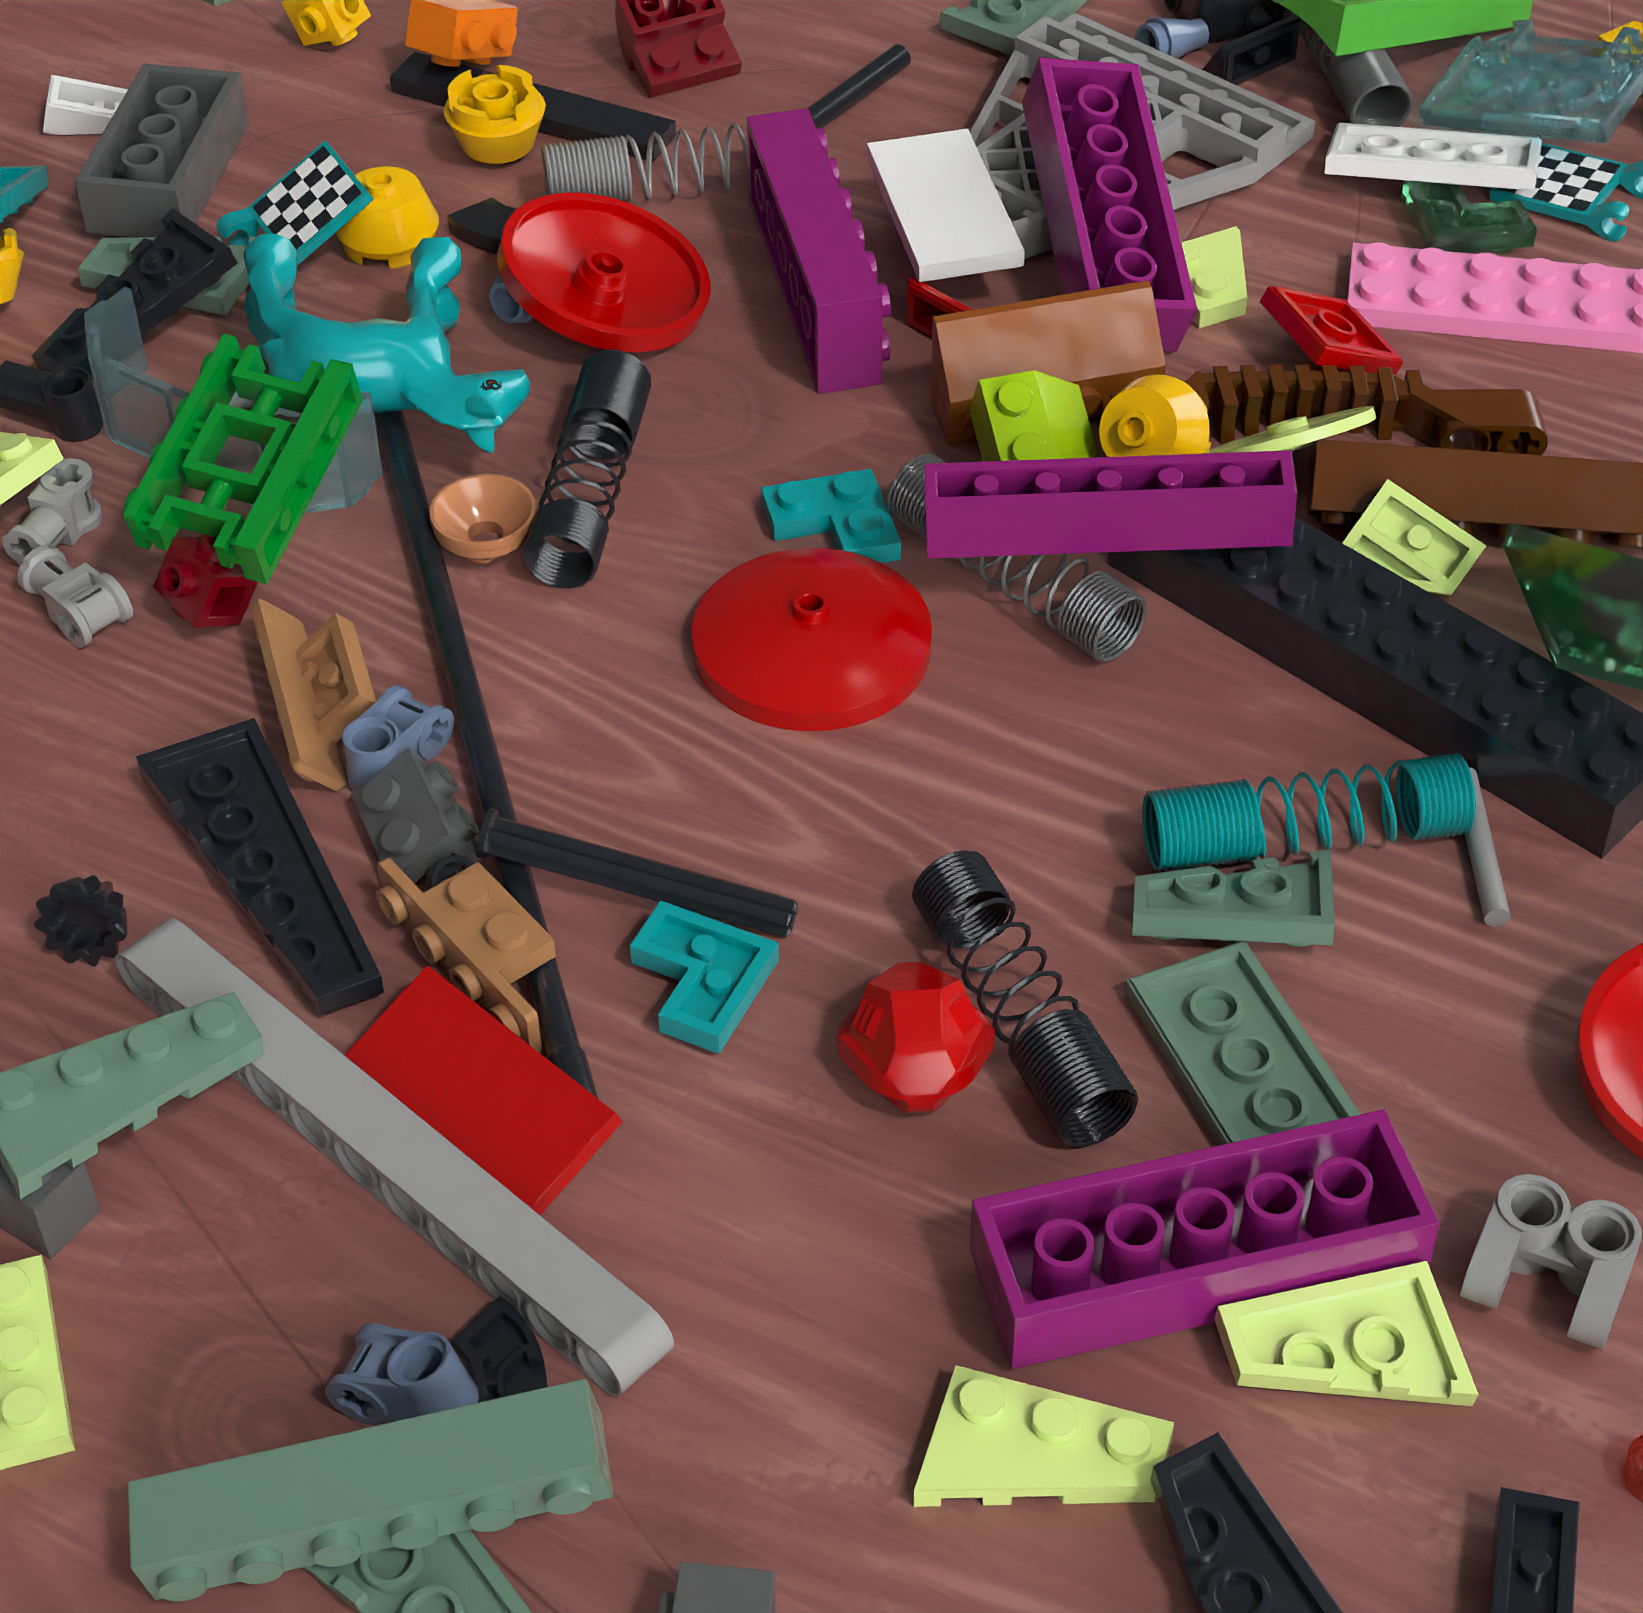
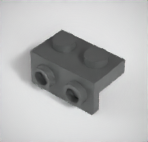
M407 749L351 794L380 861L387 857L391 858L413 883H416L425 876L429 868L437 860L449 857L453 853L467 857L474 863H480L483 860L476 857L477 843L474 837L479 834L478 826L470 814L458 804L454 794L459 791V786L452 774L440 762L434 761L432 764H429L411 749Z

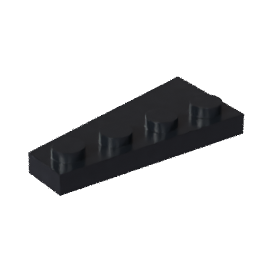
M1218 1432L1153 1466L1151 1483L1198 1613H1343Z

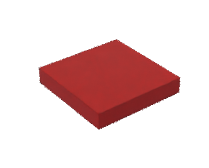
M1273 285V287L1268 286L1259 301L1317 365H1336L1337 368L1349 370L1350 366H1364L1365 373H1377V367H1392L1393 375L1396 376L1404 363L1398 353L1346 299Z

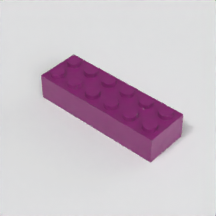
M1039 57L1023 97L1022 106L1062 294L1149 281L1152 286L1163 351L1177 352L1198 309L1139 64Z
M808 108L747 116L749 204L817 393L823 394L881 385L882 362L890 360L889 338L886 329L883 328V318L890 317L891 314L889 292L886 284L877 283L878 274L874 253L872 251L865 252L863 227L860 219L852 220L850 194L847 188L840 189L838 164L835 157L828 158L825 131L823 128L815 127Z
M1385 1109L973 1199L970 1253L1011 1369H1016L1215 1323L1214 1317L1217 1307L1225 1304L1427 1261L1430 1267L1440 1222Z

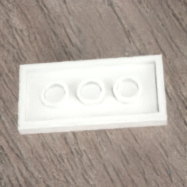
M1339 123L1336 125L1326 155L1325 174L1535 190L1542 140L1537 137Z
M968 129L867 143V160L919 282L1024 266L1025 250Z

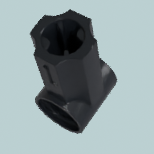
M7 360L0 365L1 408L52 423L55 434L64 441H83L93 437L102 429L104 425L103 415L91 375L87 370L81 367L70 366L49 373Z

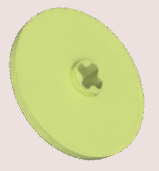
M1365 406L1307 419L1306 416H1301L1269 425L1266 431L1222 444L1210 449L1207 453L1294 451L1312 445L1313 441L1365 425L1375 420L1376 414L1373 406Z

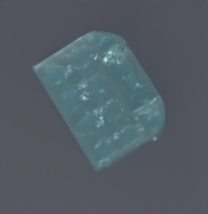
M1532 20L1513 21L1514 32L1496 36L1486 42H1483L1480 36L1474 37L1464 47L1419 108L1422 123L1427 126L1488 131L1497 134L1528 135L1540 138L1578 140L1588 143H1607L1638 97L1643 95V41L1641 40L1640 30L1623 27L1613 42L1539 37L1535 36Z

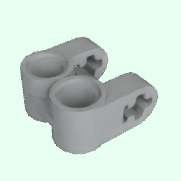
M1533 1174L1517 1175L1505 1181L1498 1191L1470 1261L1460 1297L1496 1310L1511 1272L1532 1275L1539 1274L1549 1268L1556 1270L1560 1282L1567 1290L1580 1297L1567 1337L1603 1350L1641 1244L1642 1230L1638 1219L1627 1208L1616 1202L1602 1199L1586 1201L1577 1207L1572 1206L1563 1189L1550 1179Z

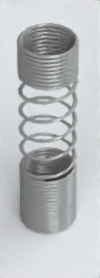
M733 122L729 126L726 135L724 161L718 138L714 130L707 125L702 130L700 137L698 167L691 140L687 132L680 128L674 139L672 173L664 142L661 136L654 131L648 141L646 174L637 144L628 134L625 138L621 135L614 138L610 136L609 139L607 137L604 139L600 137L599 140L597 138L594 140L590 138L589 141L585 139L584 141L579 140V142L575 140L573 143L571 141L568 143L564 142L563 144L559 142L558 145L555 142L553 145L550 143L548 145L543 144L542 162L546 194L590 193L625 202L627 200L630 203L632 200V179L627 150L629 139L639 167L645 196L650 200L652 196V147L654 137H656L666 165L672 195L676 197L678 195V146L681 133L689 149L698 190L702 194L704 192V145L707 131L711 134L716 147L725 189L729 191L730 143L734 127L739 134L748 166L747 142L740 126Z

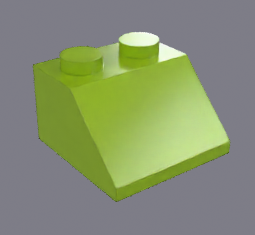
M1036 370L979 380L969 412L983 462L1099 457L1079 385Z

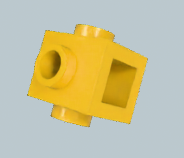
M283 0L281 2L303 46L330 41L332 46L346 43L358 34L356 27L371 16L364 0Z

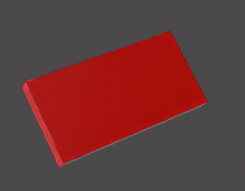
M428 965L344 1055L539 1215L547 1209L623 1123L616 1112Z

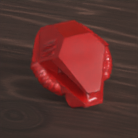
M898 962L867 984L860 1004L857 1008L850 1011L840 1024L837 1031L836 1044L838 1056L867 1087L883 1095L900 1111L904 1113L936 1112L951 1095L963 1090L975 1079L994 1049L995 1028H992L986 1016L972 1005L960 979L923 962Z

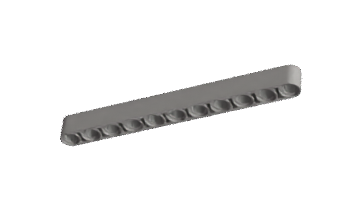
M168 918L115 956L116 967L126 985L160 1017L234 992L262 1035L263 1055L230 1074V1076L495 1300L500 1295L505 1298L525 1318L537 1336L604 1392L615 1397L620 1396L674 1348V1339L671 1331L661 1316L649 1304L182 922L175 918Z

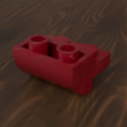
M616 0V27L625 62L629 71L637 70L649 98L740 74L742 61L723 24L726 11L720 0Z

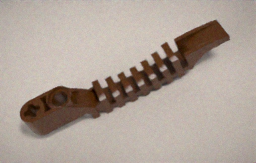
M1281 364L1267 365V371H1256L1254 365H1240V371L1229 372L1227 366H1213V372L1202 373L1201 371H1195L1185 381L1205 403L1208 410L1207 415L1213 417L1221 445L1235 440L1236 415H1239L1244 436L1247 437L1259 433V417L1262 414L1266 415L1269 426L1284 421L1285 414H1292L1293 418L1306 416L1307 419H1310V415L1322 416L1359 407L1373 406L1376 414L1374 423L1378 440H1392V430H1404V433L1433 448L1542 455L1548 446V437L1539 401L1531 392L1522 389H1431L1423 384L1420 370H1406L1405 379L1402 380L1393 375L1392 367H1377V373H1365L1364 366H1350L1349 372L1337 371L1336 365H1322L1321 371H1310L1309 364L1295 365L1294 371H1283ZM1110 392V401L1119 392ZM1364 425L1349 430V433L1364 434Z

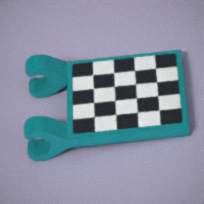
M325 140L250 206L222 216L217 221L216 229L225 239L232 232L239 230L237 234L230 237V245H248L249 238L256 237L261 226L266 234H279L291 241L296 249L297 265H299L373 201L374 198Z
M1542 143L1535 190L1493 187L1490 191L1489 200L1585 224L1603 239L1616 242L1626 234L1627 227L1615 224L1611 218L1617 221L1624 220L1629 214V207L1626 203L1620 201L1604 202L1618 184H1621L1635 197L1643 199V160L1625 164Z

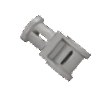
M67 458L40 476V484L27 497L31 513L21 525H15L2 537L6 553L20 566L25 556L34 548L42 545L57 547L59 543L73 546L83 534L94 530L100 524L103 518L102 509L98 501L92 497L90 487L94 482L92 468L87 462L80 459Z
M42 545L34 548L25 556L22 565L18 569V582L21 588L28 593L41 595L45 599L49 618L58 625L65 637L78 648H84L92 641V635L115 621L125 623L133 616V607L130 599L113 576L108 573L100 574L86 562L73 569L67 564L64 554L56 547ZM45 562H48V563H50L52 566L49 568V567H48L46 564H44V563H45Z

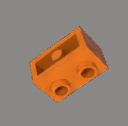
M411 0L405 46L432 54L431 61L439 65L459 67L461 60L488 65L493 57H508L512 55V48L517 35L518 7L495 0Z

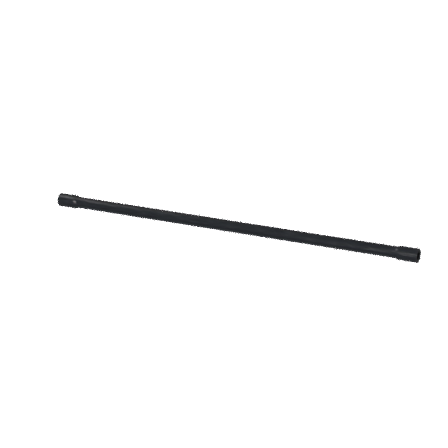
M403 410L374 412L483 818H485L488 810L493 808L499 811V817L518 822L442 549L431 526L430 506ZM494 856L501 885L548 932L530 866ZM555 957L526 974L534 1008L538 1015L539 1026L548 1056L547 1059L598 1098L587 1055L580 1047Z

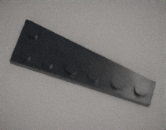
M255 718L136 756L142 780L320 1015L384 993L382 976Z

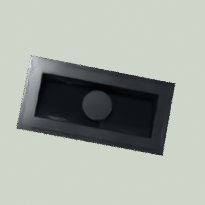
M1294 14L1222 45L1202 70L1238 85L1295 60L1301 18Z

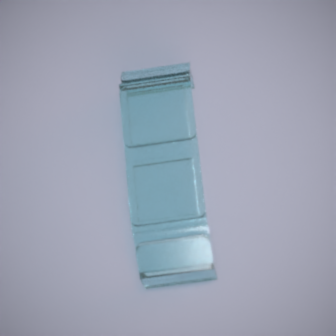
M124 287L107 301L102 300L84 313L88 358L106 435L114 443L150 459L154 447L159 442L164 441L173 425L179 402L183 397L189 396L190 393L144 373L148 370L132 291ZM365 391L361 393L363 401L305 512L351 507L368 493L372 483L383 474L370 393ZM229 436L214 465L251 474L266 445Z

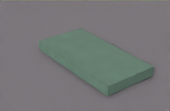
M1246 941L1126 979L1125 997L1218 1146L1360 1115V1112Z

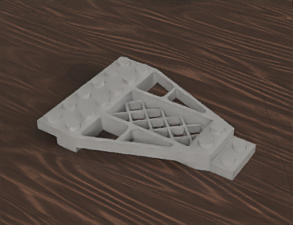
M1073 13L1061 22L1045 16L1015 37L1014 51L970 131L971 137L1025 250V259L1053 249L1041 191H1031L1040 189L1036 169H1026L1036 167L1023 106L1009 99L1020 78L1027 77L1031 79L1039 57L1139 64L1162 162L1177 151H1185L1198 159L1208 161L1219 167L1182 180L1165 172L1174 210L1254 184L1313 138L1315 120L1077 13ZM999 121L1006 124L1004 128L988 138L996 122Z

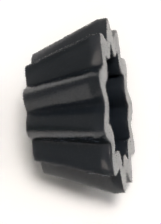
M94 875L84 879L75 877L56 883L51 887L49 895L38 899L36 902V907L42 916L35 921L34 927L47 934L45 947L49 950H62L64 958L68 963H73L82 958L89 965L95 967L99 963L101 956L115 958L119 951V941H123L128 935L127 911L123 907V895L113 891V884L110 881L100 882Z

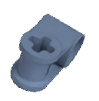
M400 685L391 686L385 690L376 703L358 719L349 723L343 731L342 741L347 781L352 792L357 790L407 749H411L426 762L439 755L446 747L454 728L452 711L442 705L429 707L413 699L411 692Z
M366 1323L360 1327L354 1339L357 1349L343 1373L331 1377L325 1389L328 1401L337 1410L358 1422L366 1424H387L475 1404L479 1400L477 1386L444 1335L434 1331L418 1332L394 1329L377 1323Z

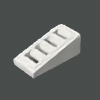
M51 75L43 133L53 135L102 134L128 89Z

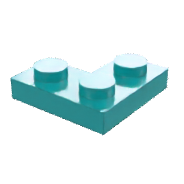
M872 468L761 487V506L774 542L831 532L837 550L863 555L881 563L901 560V541Z
M660 900L631 943L630 955L631 963L680 981L658 1014L659 1032L720 1054L778 963L779 943Z

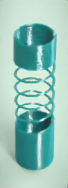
M1459 753L1396 760L1387 770L1385 779L1371 764H1363L1356 772L1352 783L1341 770L1331 768L1323 777L1320 789L1315 780L1306 772H1298L1291 781L1288 794L1283 785L1273 776H1266L1256 794L1254 788L1246 779L1241 781H1223L1216 784H1198L1191 787H1173L1172 789L1166 788V790L1160 789L1153 792L1148 790L1142 804V825L1146 851L1153 869L1160 873L1162 870L1167 872L1168 870L1174 871V869H1187V867L1198 868L1200 866L1205 867L1206 865L1212 866V864L1224 865L1231 862H1249L1250 860H1256L1258 857L1261 859L1265 858L1267 853L1266 837L1260 814V804L1265 784L1273 782L1282 795L1286 806L1287 841L1290 852L1296 856L1299 852V834L1292 801L1296 783L1300 778H1306L1316 794L1320 842L1324 850L1331 849L1332 831L1324 798L1326 786L1332 774H1338L1343 779L1350 793L1352 837L1354 843L1361 848L1365 840V829L1360 803L1356 794L1359 779L1365 770H1371L1382 787L1381 809L1384 832L1387 840L1390 843H1394L1397 838V820L1392 796L1389 791V783L1393 770L1397 766H1399L1396 776L1397 807L1403 828L1412 840L1418 841V839L1424 840L1468 834L1474 826L1476 817V796L1472 774L1465 759ZM1388 810H1389V816H1390L1391 831H1390V826H1389Z

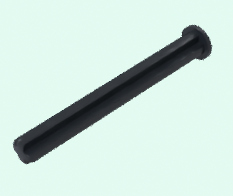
M493 808L488 810L484 818L477 841L476 857L484 860L488 854L653 901L660 902L661 900L689 911L782 937L790 935L797 918L798 902L794 899L499 817V811Z

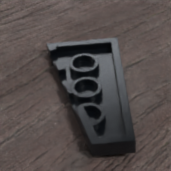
M172 208L161 219L165 229L153 241L143 238L130 252L134 261L119 277L109 274L95 288L97 290V300L88 309H75L31 357L39 370L51 373L63 367H81L87 370L92 378L96 371L121 352L133 347L138 339L163 320L175 315L180 307L205 288L214 285L222 275L238 263L230 247Z

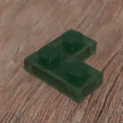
M1404 180L1401 198L1429 248L1462 253L1485 250L1505 252L1512 248L1534 247L1537 227L1520 200L1470 204L1459 184Z

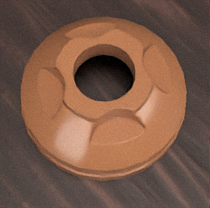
M497 474L471 475L449 483L436 494L429 509L430 522L437 541L445 549L472 562L490 563L494 559L510 555L527 541L530 527L536 514L535 498L523 483L513 478ZM483 532H494L501 536V538L491 541H471L475 535Z

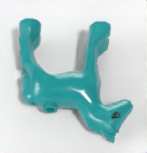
M260 234L245 247L243 257L248 273V281L252 288L246 294L244 308L249 323L248 329L257 339L261 356L269 367L268 375L300 383L311 361L323 363L324 370L331 359L353 364L363 398L357 412L416 410L427 414V416L440 424H446L465 432L480 449L487 453H493L495 449L494 434L503 427L525 402L530 394V381L523 369L490 371L456 376L450 364V343L444 334L457 326L460 302L447 284L461 272L462 258L460 248L449 237L422 238L410 255L411 270L406 285L408 314L405 322L376 318L350 323L325 320L297 311V301L293 289L297 276V254L291 241L279 234Z

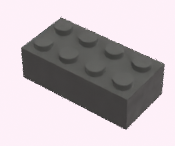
M143 63L75 180L87 233L110 235L116 238L157 237L165 229L161 219L172 208L195 224L197 223L249 125L240 73Z

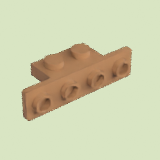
M259 598L250 608L256 627V638L261 646L267 669L266 677L271 685L278 711L277 719L282 726L287 745L289 764L302 779L312 783L316 781L338 792L347 784V779L336 743L342 738L343 731L347 725L358 719L377 702L354 623L334 613L307 639L304 625L299 619Z
M387 857L378 862L377 870L381 889L376 891V899L385 917L393 925L399 923L404 925L412 934L414 943L423 958L430 964L438 962L449 973L452 985L541 1054L542 1044L538 1015L533 1007L513 988L511 983L556 957L555 942L549 933L479 862L424 893L391 858Z

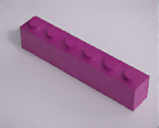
M1291 450L924 464L928 559L1293 546L1297 488Z

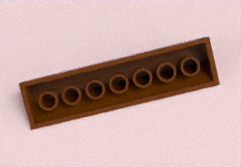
M1324 439L1317 440L1310 448L1308 513L1321 514L1320 524L1354 527L1356 517L1362 516L1386 480L1389 479L1470 535H1473V526L1497 527V538L1531 540L1532 530L1556 532L1555 542L1568 544H1591V535L1615 536V547L1643 549V463Z

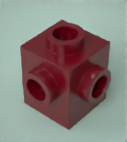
M205 534L201 535V537H175L172 539L153 588L172 605V610L176 615L187 620L195 628L240 625L258 582L245 579L242 568L238 564H234L232 569L221 566L213 546L217 538Z

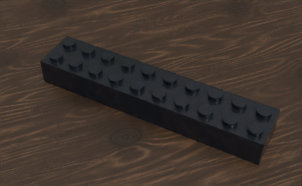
M1295 517L1293 546L1108 552L1107 564L1426 755L1440 756L1459 753L1465 759L1469 768L1476 770L1480 787L1601 859L1643 819L1642 712Z

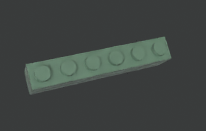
M581 1379L128 1482L131 1569L155 1600L188 1601L200 1597L209 1588L240 1581L247 1584L268 1583L281 1577L284 1571L315 1564L327 1567L343 1566L356 1561L361 1554L391 1547L400 1549L423 1548L434 1543L440 1536L471 1529L479 1532L498 1531L509 1527L514 1523L515 1519L546 1512L559 1515L574 1514L587 1509L592 1502L614 1497L602 1413L587 1379Z

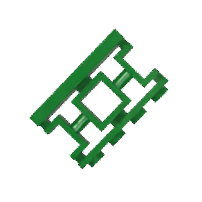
M223 334L214 351L207 353L200 367V376L189 396L183 397L179 402L175 413V421L164 441L159 442L154 447L150 457L149 468L138 488L132 489L125 500L124 520L127 523L136 547L149 550L154 542L157 549L167 551L179 528L216 537L217 539L213 546L221 566L232 569L234 564H238L242 568L245 579L267 585L363 401L353 364L331 359L324 370L323 363L311 361L299 383L264 374L266 368L258 346L248 344L245 350L240 349L236 336ZM236 391L238 397L255 401L250 411L229 406ZM279 408L302 413L294 429L292 422L274 417ZM229 436L266 445L251 474L214 465ZM186 482L189 488L206 492L200 503L178 498ZM230 499L253 505L245 522L242 515L225 510Z

